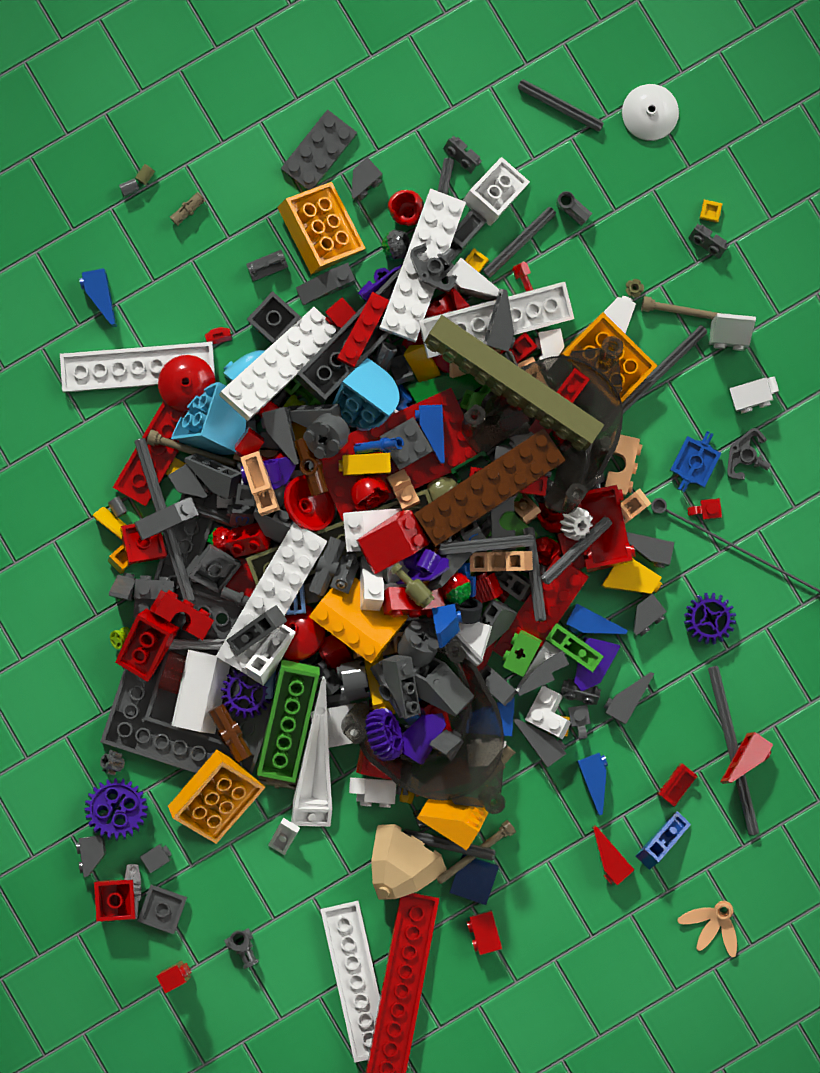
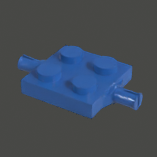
M706 431L702 441L686 437L670 469L671 472L683 479L678 490L681 491L682 489V492L685 493L689 483H695L703 488L706 486L721 455L720 452L714 450L709 445L714 434Z

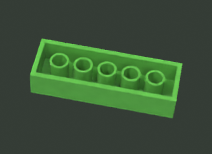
M281 659L258 763V776L295 783L320 675V667Z

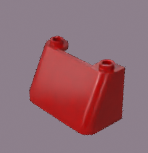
M617 485L571 494L574 507L587 510L593 518L590 522L593 526L589 528V531L603 517H608L612 522V525L583 552L587 573L633 561L632 557H636L634 546H630L628 542L620 502L624 500L622 489L618 490Z

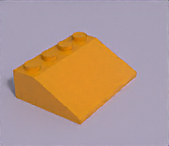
M332 182L286 198L277 207L311 274L327 269L366 249Z
M604 312L561 353L574 368L590 379L589 383L613 407H618L657 367Z
M354 578L349 594L331 588L309 616L372 664H375L409 618L407 615L399 618L384 615L383 604L380 611L360 610V580Z
M216 750L168 805V808L174 820L217 844L265 789V786L233 759Z
M431 793L417 819L467 850L480 831L490 808L484 801L476 800L475 798Z

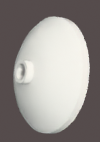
M655 84L642 85L632 90L626 97L622 107V118L628 131L635 137L646 141L659 140L667 136L676 126L679 117V108L675 97L666 88ZM649 107H654V108H655V111H654V112H650V111L648 110V108H649Z

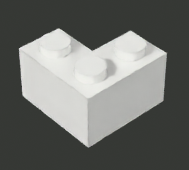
M542 685L525 720L562 740L571 724L569 720L555 714L563 696Z

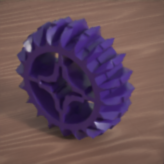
M704 593V600L698 595V603L695 600H691L690 602L694 607H686L691 613L684 614V617H690V620L684 621V624L691 625V627L686 629L687 632L694 631L691 635L692 638L699 635L697 642H701L705 638L704 644L706 645L709 643V639H711L713 645L716 644V638L723 642L721 635L728 638L730 635L726 631L732 632L734 630L729 625L736 624L735 620H730V617L736 616V613H729V610H732L734 607L729 606L727 608L725 605L729 603V600L727 599L722 603V595L716 600L715 593L711 594V599H709L708 593ZM705 603L716 604L721 610L712 612ZM700 606L703 617L695 623V613ZM707 614H709V616H714L718 614V616L714 617L715 619L713 620V624L711 622H705L702 624V622L705 621V618H707ZM722 615H725V624L720 631L717 620ZM707 625L713 630L714 634H705L698 628Z
M234 669V677L230 674L227 675L230 682L223 681L224 685H228L227 689L221 688L222 692H227V695L221 696V699L228 698V702H225L224 706L227 707L231 704L232 707L229 709V712L231 713L236 709L235 716L237 717L240 715V712H243V718L247 717V713H250V717L254 718V711L261 715L259 708L262 707L266 711L267 707L263 704L265 702L271 704L270 700L265 699V696L268 695L266 693L268 687L260 683L248 686L242 679V677L248 675L243 672L238 674L237 670ZM237 681L240 691L232 697V686ZM244 687L253 689L250 696L251 699L246 695L241 696L242 692H244L242 691ZM262 687L263 696L257 704L254 693ZM242 699H247L252 708L244 709L235 703Z
M387 708L373 710L367 715L365 720L367 742L370 743V748L373 749V754L382 761L394 760L400 757L404 749L403 734L399 721L396 720V716L392 711Z

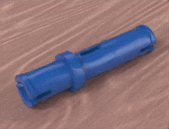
M384 437L378 441L356 443L354 452L356 455L377 452L389 453L391 450L402 449L404 441L401 437L391 439Z

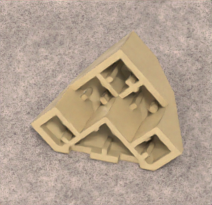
M396 824L378 825L376 830L371 864L373 886L379 900L397 899L417 892L447 871L440 853L435 850L432 852L423 846L425 843L413 835L411 837L408 836Z

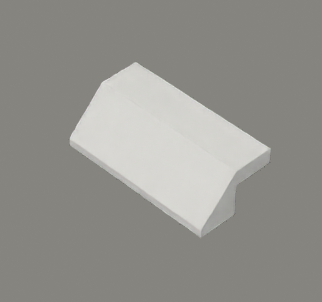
M188 650L172 726L215 734L216 725L208 712L222 705L223 699H221V696L224 695V692L221 691V688L226 687L223 681H227L230 664L219 659L216 655Z

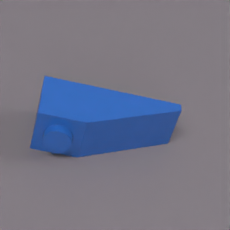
M102 268L82 272L83 278H80L81 289H85V292L111 326L117 327L106 270Z
M419 405L418 410H415V420L419 422V427L433 449L439 464H444L443 406Z
M577 603L565 623L568 626L567 630L576 635L578 632L582 634L625 635L628 631Z
M596 753L578 760L577 763L597 814L602 815L607 772L605 767L608 766L604 755L601 756L600 753Z
M678 811L675 812L635 857L650 870L660 862L691 824Z

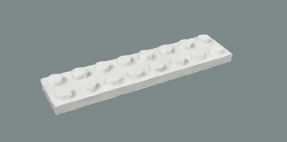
M433 189L429 190L381 322L380 330L416 342L421 329L418 320L425 318L435 288L419 280L410 258L411 250L426 243L427 250L425 253L420 252L417 255L424 262L430 258H438V253L447 251L452 243L466 204L465 201Z
M565 282L508 296L514 335L574 319ZM496 300L418 320L423 343L441 315L481 342H484ZM424 343L427 358L441 355L437 351L436 353L430 351Z
M313 307L220 392L219 396L243 418L249 421L296 377V374L339 329L335 325H330L325 320L326 317Z
M203 342L60 354L62 392L158 385L159 375L164 365L171 359L181 355H193L203 359L211 367L215 376L213 343ZM184 379L182 383H189V379Z
M293 522L226 640L275 605L278 606L285 616L328 541L307 529H302ZM270 634L238 656L225 640L216 657L247 674L245 666Z
M358 900L320 909L354 1063L368 1060L380 1001Z

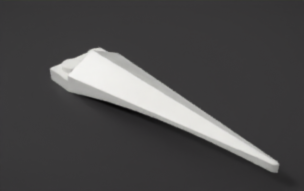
M324 676L321 680L293 799L291 822L296 826L330 827L332 798L326 679Z

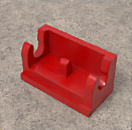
M680 763L657 794L675 807L697 778V774L683 763Z

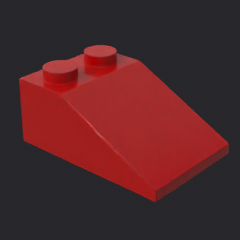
M412 510L399 511L356 540L374 574L415 554L429 544Z
M146 608L137 615L115 663L148 682L172 644L179 627Z

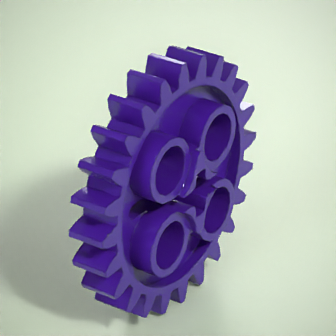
M115 778L114 783L111 784L107 779V785L104 786L100 782V789L93 787L94 794H88L90 800L85 801V805L88 806L84 808L85 813L88 814L85 817L86 820H91L89 827L95 826L94 833L101 831V838L107 834L108 840L112 836H115L116 841H118L119 836H122L125 840L127 833L133 836V829L138 832L140 831L138 824L144 826L142 819L147 818V814L144 813L148 811V806L144 805L147 803V800L142 798L144 796L143 792L137 793L139 790L138 786L132 788L131 781L125 785L124 779H122L121 783H118ZM110 794L117 795L115 800H109L107 797ZM122 795H125L124 799L121 801L119 805L120 810H116L113 815V809L117 808ZM130 802L133 803L135 806L131 809H128L124 805ZM105 810L108 814L106 816H99L98 812ZM112 815H113V818H112L111 823H110V824H107V822L110 820V818H111ZM117 819H123L125 823L122 825H117L115 821Z

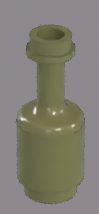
M397 563L391 568L390 572L392 575L396 574L406 584L405 593L418 606L424 609L435 599L432 596L433 593L420 579L412 580L401 569L403 566Z

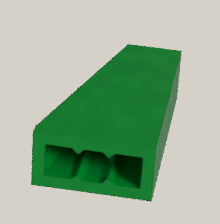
M449 374L410 384L406 387L416 404L449 388H452L457 401L463 398L466 389L477 392L483 385L479 384L471 374L455 378L450 377Z

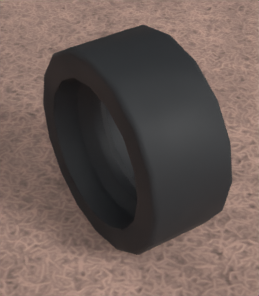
M469 597L463 603L455 604L456 612L460 611L462 624H474L480 621L483 608L480 601ZM446 601V605L455 604V603H452V602L449 603V601Z

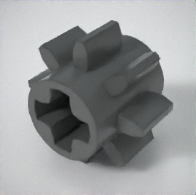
M110 750L109 754H104L100 760V765L103 768L102 771L110 775H115L116 771L120 772L125 764L122 754Z

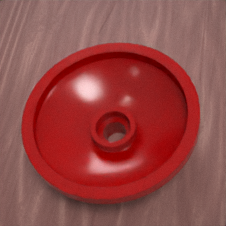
M181 355L171 359L164 365L159 375L158 388L162 399L168 406L180 412H188L189 408L187 406L196 396L200 397L205 393L204 389L216 383L211 367L203 359L193 355ZM189 379V384L183 385L182 381Z
M305 475L298 476L288 483L284 492V504L293 522L302 529L309 531H320L326 528L331 523L335 512V505L329 491L311 497Z
M306 605V613L285 615L287 622L284 625L289 628L295 626L294 631L296 634L283 656L284 659L291 661L307 659L314 655L323 644L326 629L309 617L314 610L311 606Z

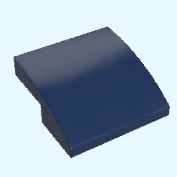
M475 858L456 873L450 893L487 905L499 865Z

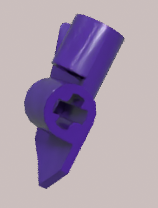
M403 264L391 271L386 268H379L374 273L375 283L373 284L371 281H368L357 294L367 302L371 293H376Z
M288 457L263 461L273 490L287 484L296 467ZM242 466L241 473L243 484L249 485L244 468Z
M425 549L423 553L416 552L403 559L404 566L409 570L407 575L412 580L431 581L449 569V560L447 558H441L438 554L428 549ZM402 580L396 582L398 585L405 584Z
M584 637V642L603 655L604 658L594 672H591L577 662L574 683L581 691L601 683L619 651L620 645Z
M443 714L422 715L402 735L404 740L402 753L423 765L433 749L430 746L431 741L441 734L446 727Z

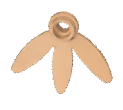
M720 901L714 908L694 909L677 919L679 924H694L710 919L698 938L696 949L698 951L703 950L713 940L721 926L727 952L731 957L736 956L737 936L730 920L733 915V906L729 902ZM720 908H727V912H721Z

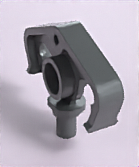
M426 243L414 247L411 250L410 258L419 280L442 292L451 291L457 276H450L448 284H443L439 276L444 270V264H449V258L455 254V251L449 248L444 253H438V258H430L424 262L417 255L420 252L425 253L427 250Z
M756 428L749 430L731 445L727 467L729 478L745 480L744 473L734 472V467L739 463L744 465L754 463L753 467L760 466L768 471L771 464L763 460L761 454L757 457L756 450L749 445L752 436H756L759 443L767 441L760 430Z

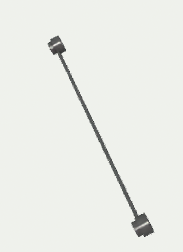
M656 498L653 500L651 509L654 513L661 514L666 511L820 593V589L666 509L667 504L664 499Z

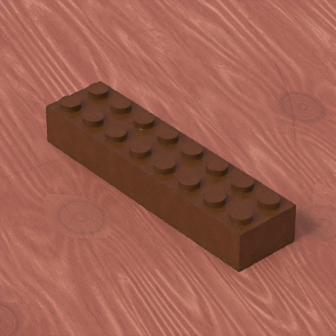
M543 428L414 513V516L433 547L436 548L440 543L447 541L562 465L566 460Z

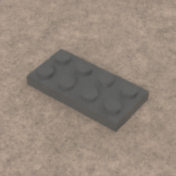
M327 109L284 163L281 170L305 189H313L355 138L357 132Z

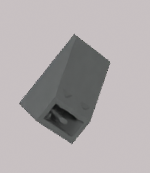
M434 657L430 664L414 668L418 698L442 709L448 714L456 717L474 698L471 691L443 661Z

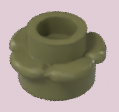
M638 279L629 280L626 283L625 291L629 296L636 298L644 291V285Z

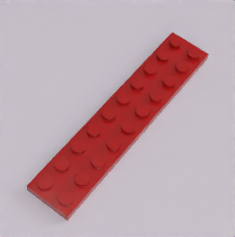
M412 893L399 898L366 1073H406L439 904V898Z

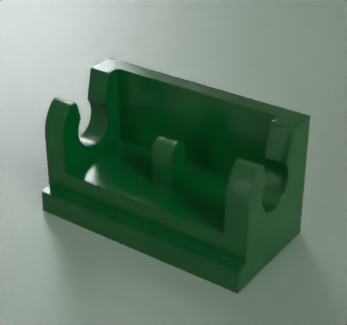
M482 451L452 468L451 472L456 477L457 483L460 484L469 478L470 467L484 468L492 461L488 454Z

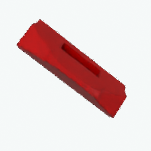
M219 327L205 334L207 342H212L213 345L232 340L229 328Z

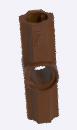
M304 438L297 439L294 442L301 461L300 470L305 474L311 497L328 492L322 472V461L316 458L314 453L310 451ZM310 462H313L314 469L312 471L309 469Z
M224 704L209 711L208 713L218 729L217 732L220 739L228 746L235 761L238 763L252 755L242 737L243 734L240 727L232 720Z

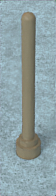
M648 296L643 297L641 311L645 312L655 309L712 320L717 312L655 302L652 297Z
M152 429L147 438L146 444L151 446H159L160 444L191 455L197 453L231 468L237 465L235 460L164 438L158 431Z
M506 820L501 824L497 833L479 846L490 848L503 837H511L516 833V830ZM466 855L437 878V882L440 884L444 883L477 857Z

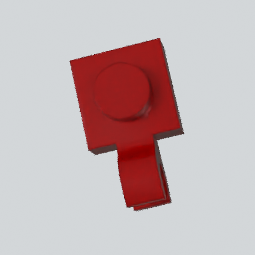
M720 498L701 500L700 506L687 508L688 516L701 514L702 520L722 518Z

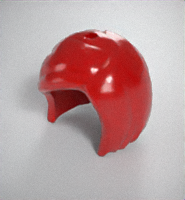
M401 190L393 194L388 202V210L392 219L400 225L413 226L418 223L424 207V202L420 195L413 190Z

